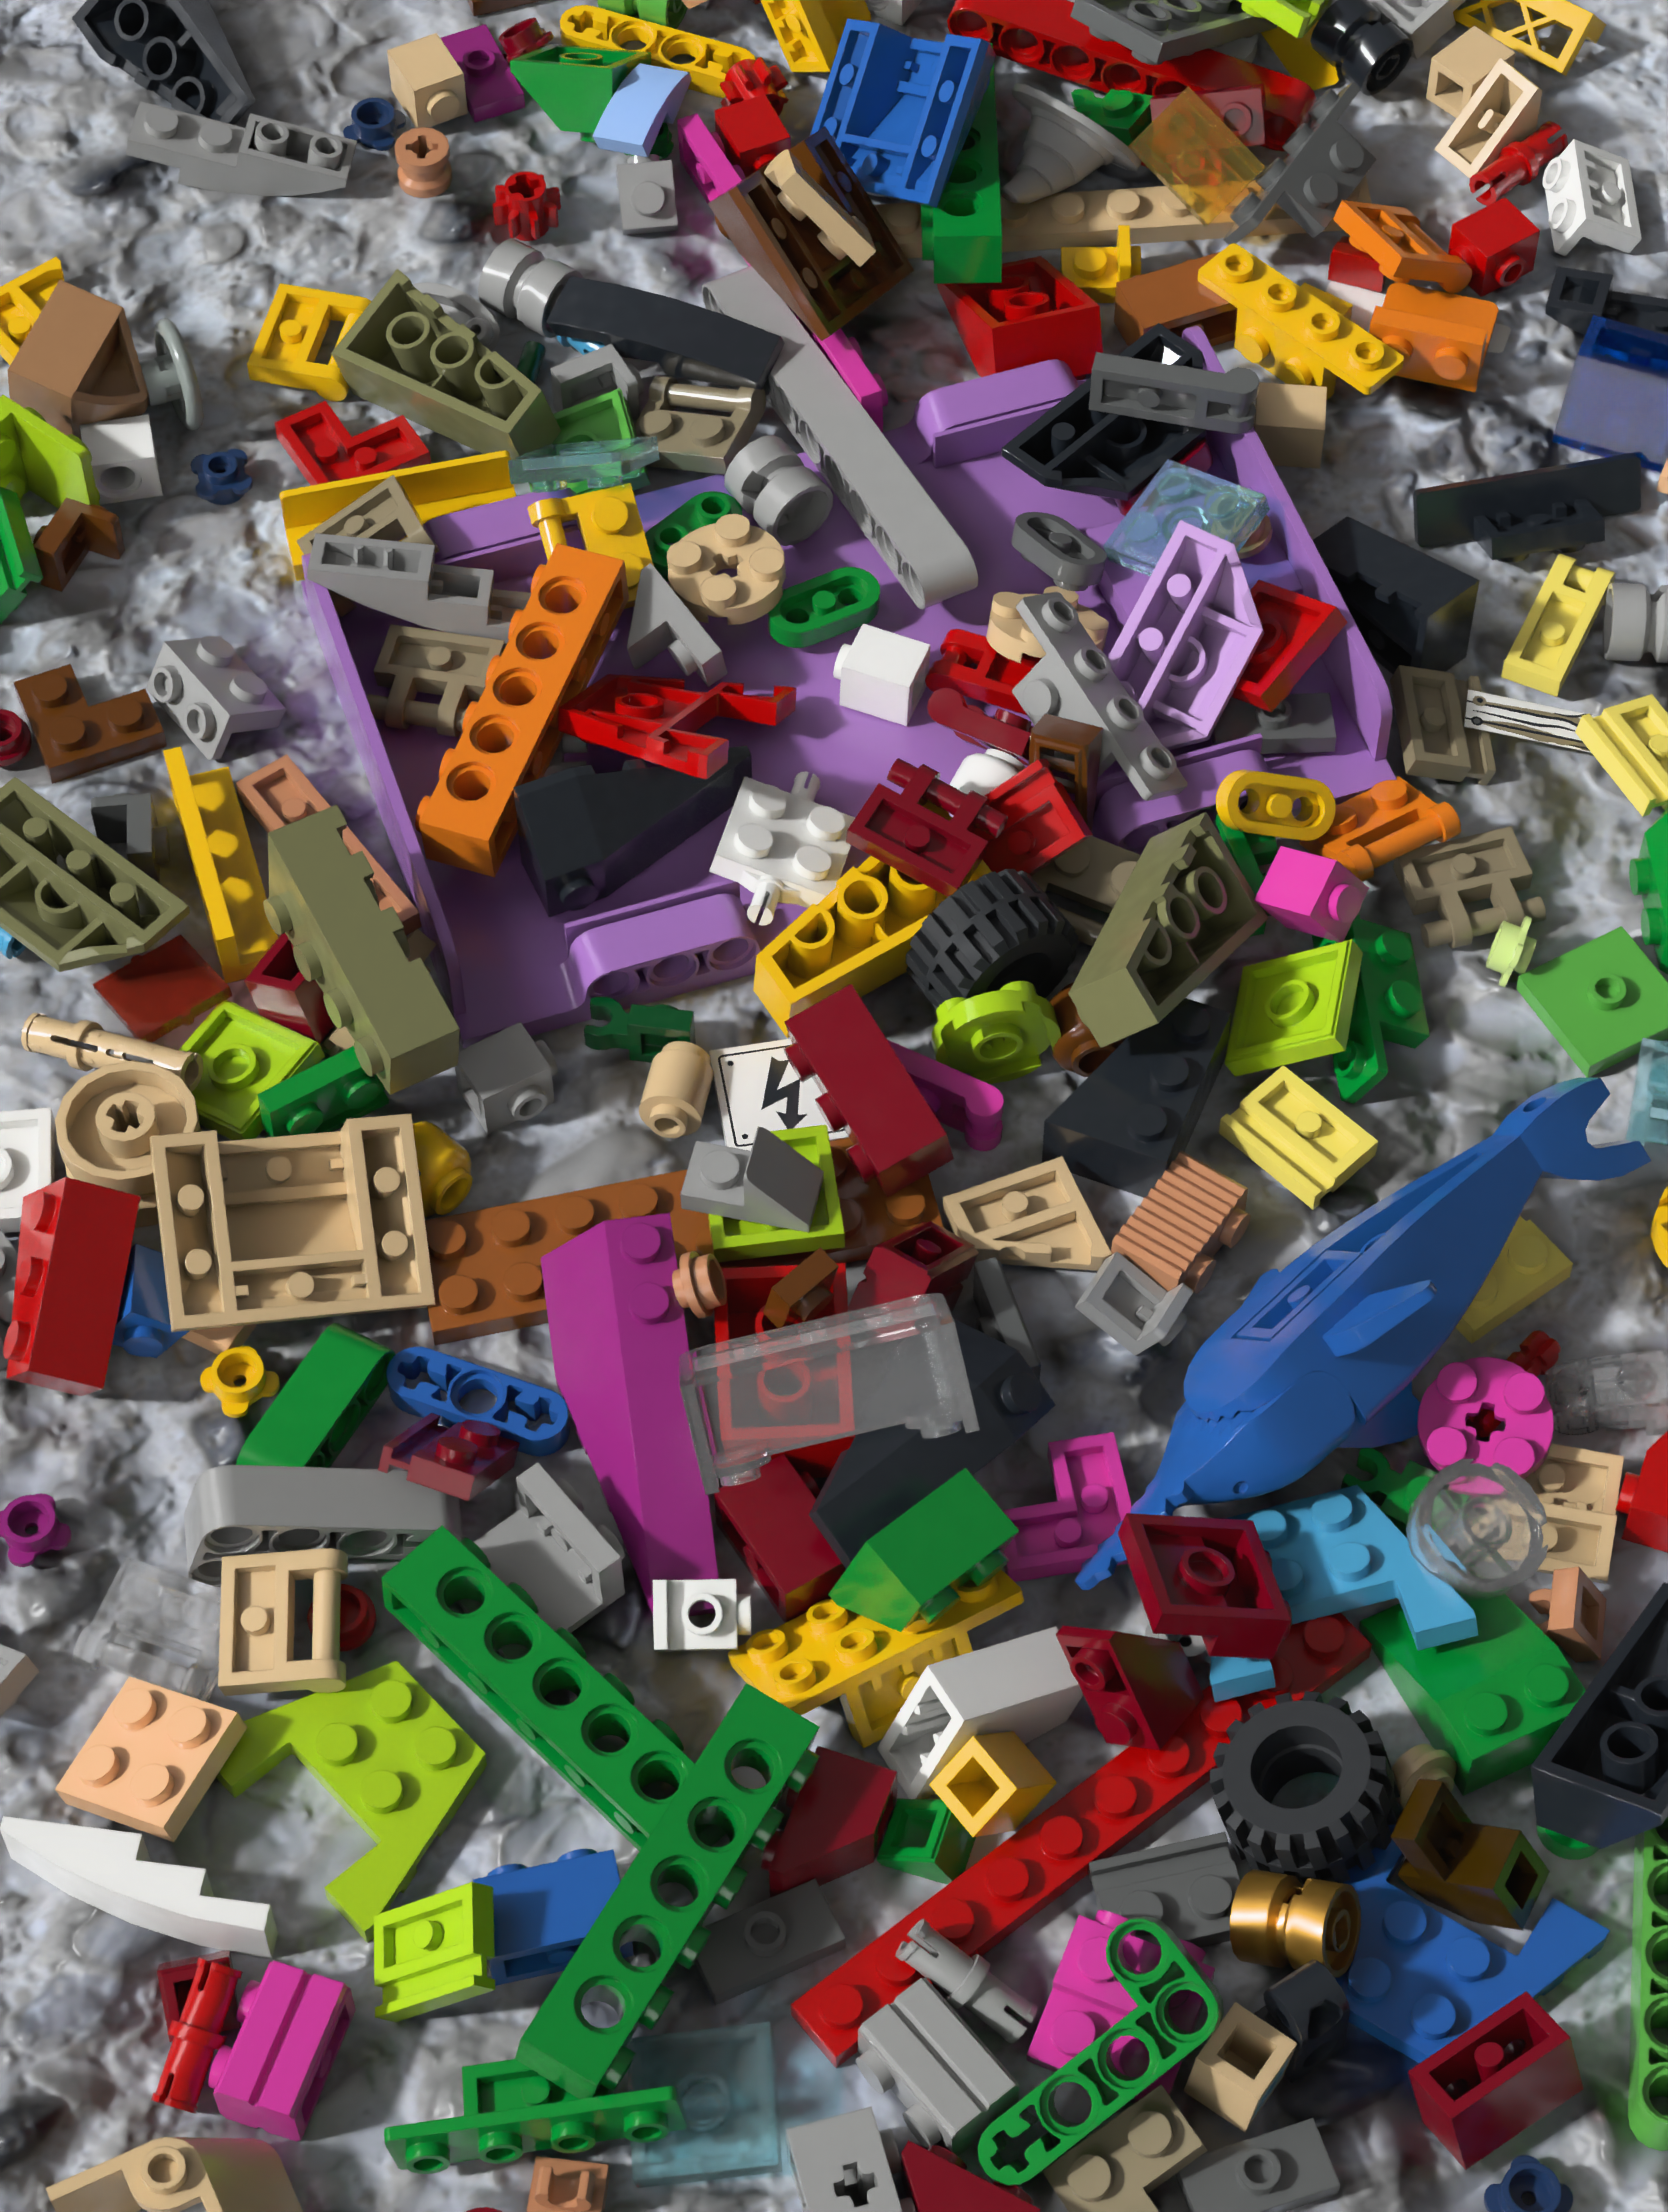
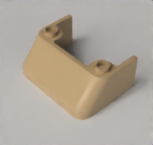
M162 2137L46 2188L55 2212H137L142 2209L148 2212H180L200 2202L203 2203L206 2212H303L278 2153L268 2143L254 2138Z

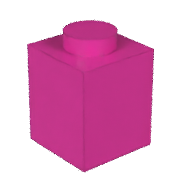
M1280 846L1254 902L1286 928L1343 942L1353 920L1360 911L1361 904L1369 887L1337 860Z

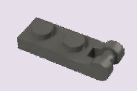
M1096 352L1091 375L1089 410L1231 434H1243L1251 430L1255 422L1256 407L1253 402L1258 396L1259 377L1255 372L1247 368L1237 367L1227 373H1220Z

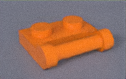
M1341 201L1333 220L1350 236L1349 242L1352 246L1368 253L1380 264L1379 271L1387 278L1404 284L1409 283L1411 279L1437 282L1446 292L1453 294L1462 291L1470 282L1472 277L1470 266L1460 257L1449 255L1420 228L1419 219L1409 209L1356 201Z
M1397 776V780L1379 782L1372 789L1336 805L1333 823L1324 835L1311 841H1299L1300 845L1310 853L1337 860L1363 882L1373 877L1374 869L1435 839L1442 843L1461 833V823L1456 811L1449 803L1445 801L1439 804L1435 803L1400 776Z

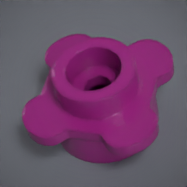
M40 1493L22 1496L10 1502L3 1511H0V1537H3L9 1546L8 1558L13 1565L18 1567L30 1566L34 1563L36 1556L51 1549L62 1550L70 1543L72 1537L70 1527L59 1522L55 1514L56 1504L50 1495ZM33 1526L38 1527V1531L35 1534L30 1535L26 1533V1529Z

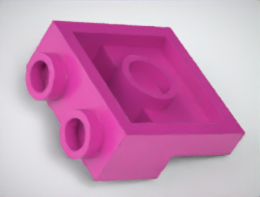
M1098 1910L1094 1920L1078 1915L1053 1979L1052 1991L1027 2052L1026 2058L1028 2062L1056 2072L1138 2007L1112 1973L1106 1959V1945L1110 1934L1118 1925L1129 1919L1105 1910ZM1135 1930L1125 1939L1123 1946L1124 1958L1134 1970L1150 1972L1159 1964L1162 1955L1161 1946L1135 1937L1137 1931ZM1179 1939L1213 1982L1215 1968L1203 1963L1206 1952L1190 1942ZM1189 1989L1177 1991L1169 2004V2015L1173 2023L1182 2030L1194 2031L1205 2001L1197 1992ZM1133 2036L1119 2037L1114 2043L1111 2052L1115 2068L1128 2077L1142 2076L1147 2071L1150 2063L1149 2051L1146 2045L1140 2039ZM1183 2059L1129 2102L1135 2104L1159 2085H1162L1170 2096Z

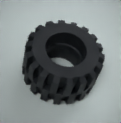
M1004 869L999 873L994 871L965 884L955 893L949 895L923 921L922 927L914 934L910 942L911 949L907 952L905 963L908 965L906 970L910 978L936 1010L940 1004L948 999L956 997L968 999L979 994L998 991L1004 985L1014 981L1032 983L1035 986L1037 995L1046 998L1062 981L1068 972V967L1073 963L1077 953L1075 948L1079 944L1078 935L1075 933L1076 929L1028 873L1023 870L1017 872L1015 869Z
M1305 1691L1303 1700L1293 1701L1290 1692L1276 1695L1277 1704L1266 1709L1259 1702L1248 1709L1251 1719L1245 1724L1235 1719L1226 1731L1231 1742L1230 1744L1218 1743L1213 1755L1218 1768L1210 1770V1785L1215 1794L1213 1799L1235 1851L1241 1860L1247 1859L1251 1870L1255 1869L1296 1876L1302 1880L1303 1884H1305L1308 1878L1321 1880L1333 1877L1337 1883L1351 1880L1348 1874L1349 1869L1358 1865L1363 1871L1367 1870L1376 1862L1372 1850L1375 1847L1383 1850L1387 1849L1392 1840V1834L1388 1825H1396L1400 1814V1808L1396 1798L1400 1797L1397 1781L1378 1731L1373 1730L1370 1719L1360 1709L1352 1713L1348 1701L1336 1696L1328 1704H1325L1320 1692ZM1323 1772L1339 1777L1333 1790L1325 1798L1313 1805L1302 1808H1283L1272 1804L1278 1791L1287 1782L1300 1775Z

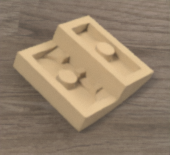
M1551 1443L1548 1456L1534 1474L1532 1472L1526 1479L1517 1482L1515 1487L1504 1492L1494 1494L1482 1491L1479 1495L1471 1560L1553 1574L1554 1569L1580 1567L1592 1582L1606 1584L1617 1521L1615 1509L1618 1501L1624 1456Z

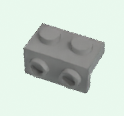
M221 636L164 641L147 683L148 692L208 760L222 758L232 733L278 728L286 711L283 704L268 689L266 683L256 676L234 651L232 645Z

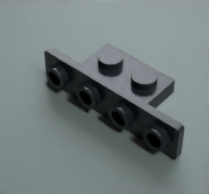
M1629 453L1417 489L1413 493L1415 541L1420 547H1429L1475 539L1492 560L1508 563L1523 561L1529 557V554L1549 550L1560 553L1580 551L1585 547V544L1605 541V519L1603 517L1634 512L1641 508V460L1636 454Z

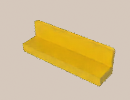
M503 450L280 492L279 496L286 538L296 581L305 580L301 558L304 554L297 540L392 475L395 476L405 489L424 524L438 516L516 497L509 451Z

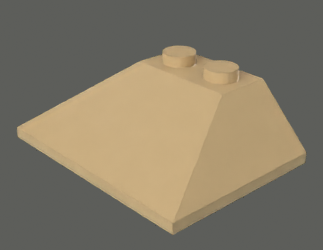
M411 1114L347 1119L341 1130L336 1132L218 1142L217 1130L150 1136L171 1332L426 1308L427 1306L435 1305Z

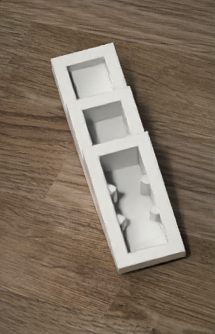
M3 1816L0 1831L11 1859L68 1895L133 1925L196 1945L225 1951L230 1950L231 1952L267 1959L273 1958L278 1931L270 1904L214 1897L206 1869L151 1862L141 1833Z

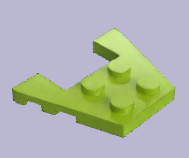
M398 1661L346 1680V1687L338 1692H316L245 1720L244 1723L248 1728L216 1776L218 1781L236 1798L288 1756L294 1755L377 1844L373 1849L324 1887L327 1900L367 1943L374 1938V1916L386 1912L399 1892H405L417 1874L416 1866L435 1837H441L487 1767L486 1753Z

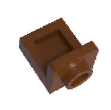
M67 497L49 524L43 525L37 531L33 541L43 575L41 585L60 592L64 590L89 551L119 560L125 551L120 521L116 514L102 506L88 505Z

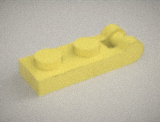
M1560 553L1504 661L1501 677L1557 697L1601 607L1605 605L1608 586L1610 582L1614 583L1616 573L1598 567L1596 571L1577 566V559Z

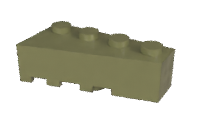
M399 269L393 273L331 353L354 395L395 414L403 415L408 420L483 454L507 450L510 453L512 467L526 474L530 473L561 432L543 391L496 351L491 352L479 342L477 335L463 323L459 325L431 296L428 294L423 295L417 290L411 280Z

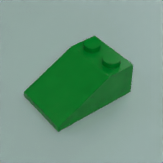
M1479 1568L1447 1581L1474 1610L1478 1636L1418 1651L1400 1603L1363 1619L1359 1623V1629L1372 1644V1650L1435 1750L1446 1751L1455 1760L1457 1771L1454 1783L1462 1796L1533 1764L1586 1691L1558 1646Z

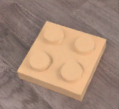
M129 1676L55 1790L67 1805L175 1842L248 1727L238 1712Z

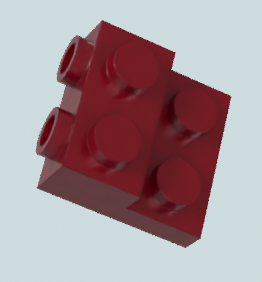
M1126 1513L1119 1528L1118 1536L1153 1634L1202 1636L1208 1655L1213 1657L1274 1658L1281 1641L1286 1640L1290 1633L1292 1613L1288 1601L1282 1597L1272 1571L1271 1556L1263 1548L1253 1520Z

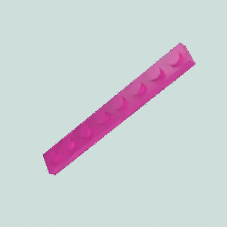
M697 113L677 119L680 162L707 204L745 179L741 167L737 164L732 166L727 159L724 145L718 133L715 131L710 133ZM790 308L877 427L883 432V407L888 405L887 390L878 373L871 374L864 364L862 351L854 337L847 338L840 328L831 336L821 341Z

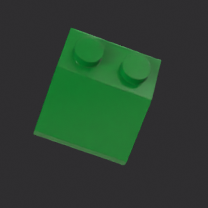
M964 1468L867 1540L828 1595L838 1606L899 1632H902L921 1616L928 1624H932L959 1601L961 1597L955 1590L970 1579L980 1587L1009 1562V1558L1003 1551L1017 1535L1019 1529L971 1473Z

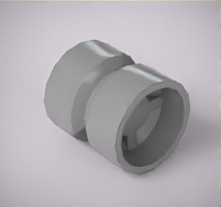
M508 239L492 252L485 263L480 276L478 295L479 300L486 307L507 318H517L527 328L545 337L554 338L557 335L550 328L547 320L569 277H584L580 271L560 261L550 258L545 259L542 252L518 240Z
M774 435L763 436L750 442L738 452L729 464L725 474L724 487L728 493L738 501L747 513L753 515L757 524L763 530L770 533L782 546L795 545L811 536L827 519L833 506V494L830 488L810 468L804 466L800 457L780 437Z
M1610 582L1606 595L1603 620L1604 658L1606 660L1639 661L1645 652H1652L1656 662L1668 663V585H1661L1655 594H1650L1644 584Z

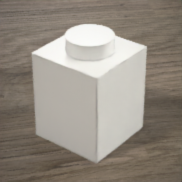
M862 624L853 644L844 643L835 662L833 676L841 680L839 705L907 726L926 688L925 678L929 671L930 644Z

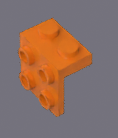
M1397 282L1388 287L1383 306H1375L1369 333L1403 355V368L1395 374L1396 376L1476 392L1497 321L1498 307L1491 301Z

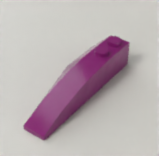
M670 1213L603 1221L540 1257L556 1384L574 1420L578 1437L585 1454H588L600 1483V1490L609 1512H612L622 1536L623 1546L652 1616L653 1580L719 1579L684 1309L676 1298L672 1283V1273L678 1267ZM706 1601L696 1602L689 1610V1616L716 1613L714 1606Z

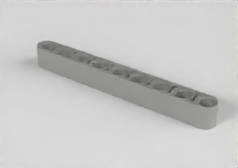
M752 266L703 284L701 287L702 298L706 309L781 336L785 342L763 387L766 399L918 608L923 610L975 589L978 586L977 569L965 543L783 299Z

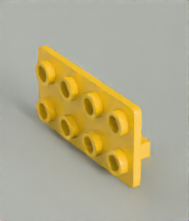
M1000 1570L980 1587L970 1579L955 1590L961 1597L959 1601L932 1624H928L921 1616L902 1632L840 1607L832 1599H826L811 1606L806 1613L774 1629L757 1632L746 1643L738 1646V1650H730L727 1655L732 1668L746 1683L799 1715H803L839 1697L852 1737L865 1748L883 1739L927 1665L973 1652L967 1631L1022 1604L1024 1597L1021 1587L1004 1571Z

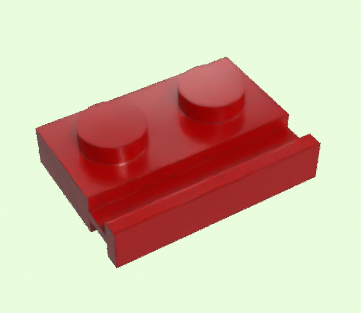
M1047 758L1036 760L984 795L990 800L989 806L1008 816L1007 823L998 838L978 828L972 832L989 841L987 853L983 861L991 872L999 873L1004 869H1015L1017 872L1023 870L1032 876L1093 835L1063 784L1057 782L1049 768L1051 765Z

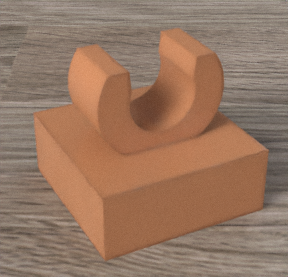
M1580 1567L1554 1569L1552 1589H1538L1529 1594V1602L1538 1613L1549 1614L1547 1621L1536 1625L1556 1645L1560 1644L1575 1663L1601 1660L1607 1599Z
M536 2156L527 2212H604L610 2179L609 2164Z

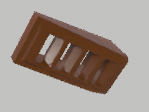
M1044 714L1031 729L1029 765L1038 759L1047 758L1051 765L1049 767L1051 772L1055 770L1075 775V781L1054 777L1057 782L1063 784L1067 793L1075 795L1073 803L1092 832L1103 728ZM1054 751L1075 756V762L1054 757Z

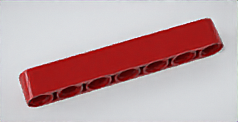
M956 0L947 19V26L951 34L979 38L993 43V50L997 56L1105 93L1115 89L1154 96L1265 84L1266 107L1263 111L1266 140L1260 146L1276 151L1285 152L1282 146L1290 135L1303 123L1309 124L1311 116L1308 114V111L1316 102L1314 90L1307 83L1209 48L1194 52L1190 56H1181L1164 61L1160 65L1143 63L1132 56L1131 49L1116 41H1105L1090 34L1087 25L1070 17L1074 2L1068 0Z

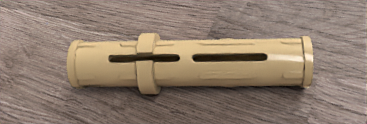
M32 1013L22 1028L21 1042L24 1050L67 1060L69 1066L81 1071H89L94 1067L101 1068L109 1064L135 1061L126 1058V1054L153 1060L154 1064L160 1065L179 1076L191 1092L198 1086L202 1077L203 1059L200 1054L190 1051L184 1052L146 1040L104 1031L102 1026L94 1021L80 1020L76 1024L50 1018L45 1014ZM74 1040L95 1045L98 1047V1050L72 1045L70 1041ZM114 1050V1054H109V1051Z

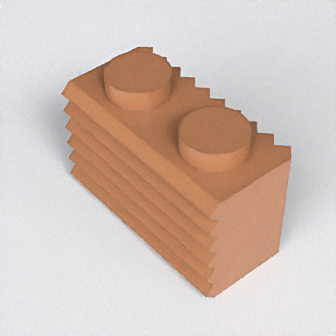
M1181 1151L1176 1159L1171 1162L1169 1169L1164 1171L1162 1178L1157 1180L1155 1187L1151 1188L1148 1196L1144 1197L1141 1205L1137 1206L1134 1214L1130 1215L1127 1223L1123 1224L1120 1232L1115 1235L1112 1241L1111 1253H1120L1167 1292L1184 1283L1193 1290V1293L1198 1294L1206 1286L1216 1266V1260L1213 1259L1215 1254L1223 1244L1233 1248L1240 1241L1249 1225L1251 1215L1245 1212L1248 1188Z

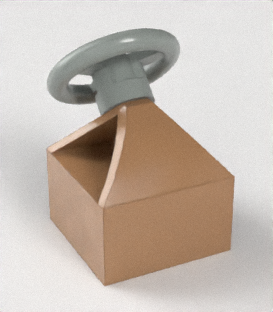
M59 280L7 370L11 400L23 408L31 407L35 409L48 424L65 435L73 434L81 440L80 425L140 416L145 413L148 406L152 407L171 401L180 422L186 429L191 431L198 430L202 426L204 419L202 399L195 370L185 342L178 328L171 320L164 318L155 324L154 340L157 357L139 362L124 308L63 280Z

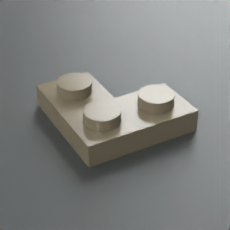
M1159 2085L1042 2170V2173L1069 2212H1160L1148 2194L1208 2150L1164 2087Z

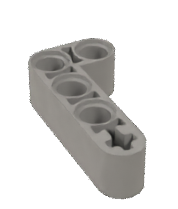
M223 1465L214 1467L203 1472L198 1477L184 1512L188 1579L193 1584L201 1587H221L222 1557L332 1548L346 1552L348 1558L403 1559L441 1525L459 1541L463 1538L459 1498L407 1481L408 1470H392L389 1473L378 1471V1469L258 1465Z

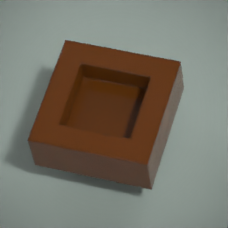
M820 1247L771 1288L763 1313L780 1331H783L798 1317L804 1323L809 1322L832 1300L834 1294L830 1291L839 1266Z

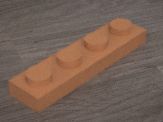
M287 754L235 783L238 798L267 833L331 807ZM347 826L343 830V842L350 855L363 851L372 867L374 876L370 879L378 896L380 910L382 911L393 906L404 926L405 935L420 928V914L417 908Z

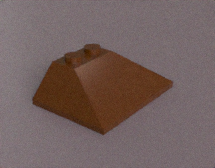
M826 126L789 149V151L801 162L803 170L851 217L856 216L868 228L876 252L861 267L848 255L841 261L837 259L818 239L817 235L822 231L820 227L808 216L799 221L782 205L777 198V195L782 190L764 175V171L770 162L708 203L715 214V221L720 232L733 242L743 258L821 341L839 330L914 271Z

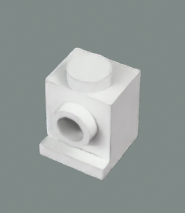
M736 1579L653 1580L654 1650L656 1652L738 1650V1635H751V1593L737 1594ZM699 1601L711 1603L716 1611L713 1623L704 1628L694 1626L689 1619L690 1608Z

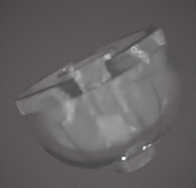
M1461 1459L1443 1468L1430 1478L1411 1504L1406 1527L1407 1541L1412 1558L1425 1574L1452 1586L1464 1600H1491L1520 1586L1531 1578L1546 1558L1548 1544L1542 1548L1544 1537L1541 1528L1547 1523L1546 1513L1531 1485L1510 1467L1496 1462L1488 1467L1480 1463L1470 1464L1474 1459Z

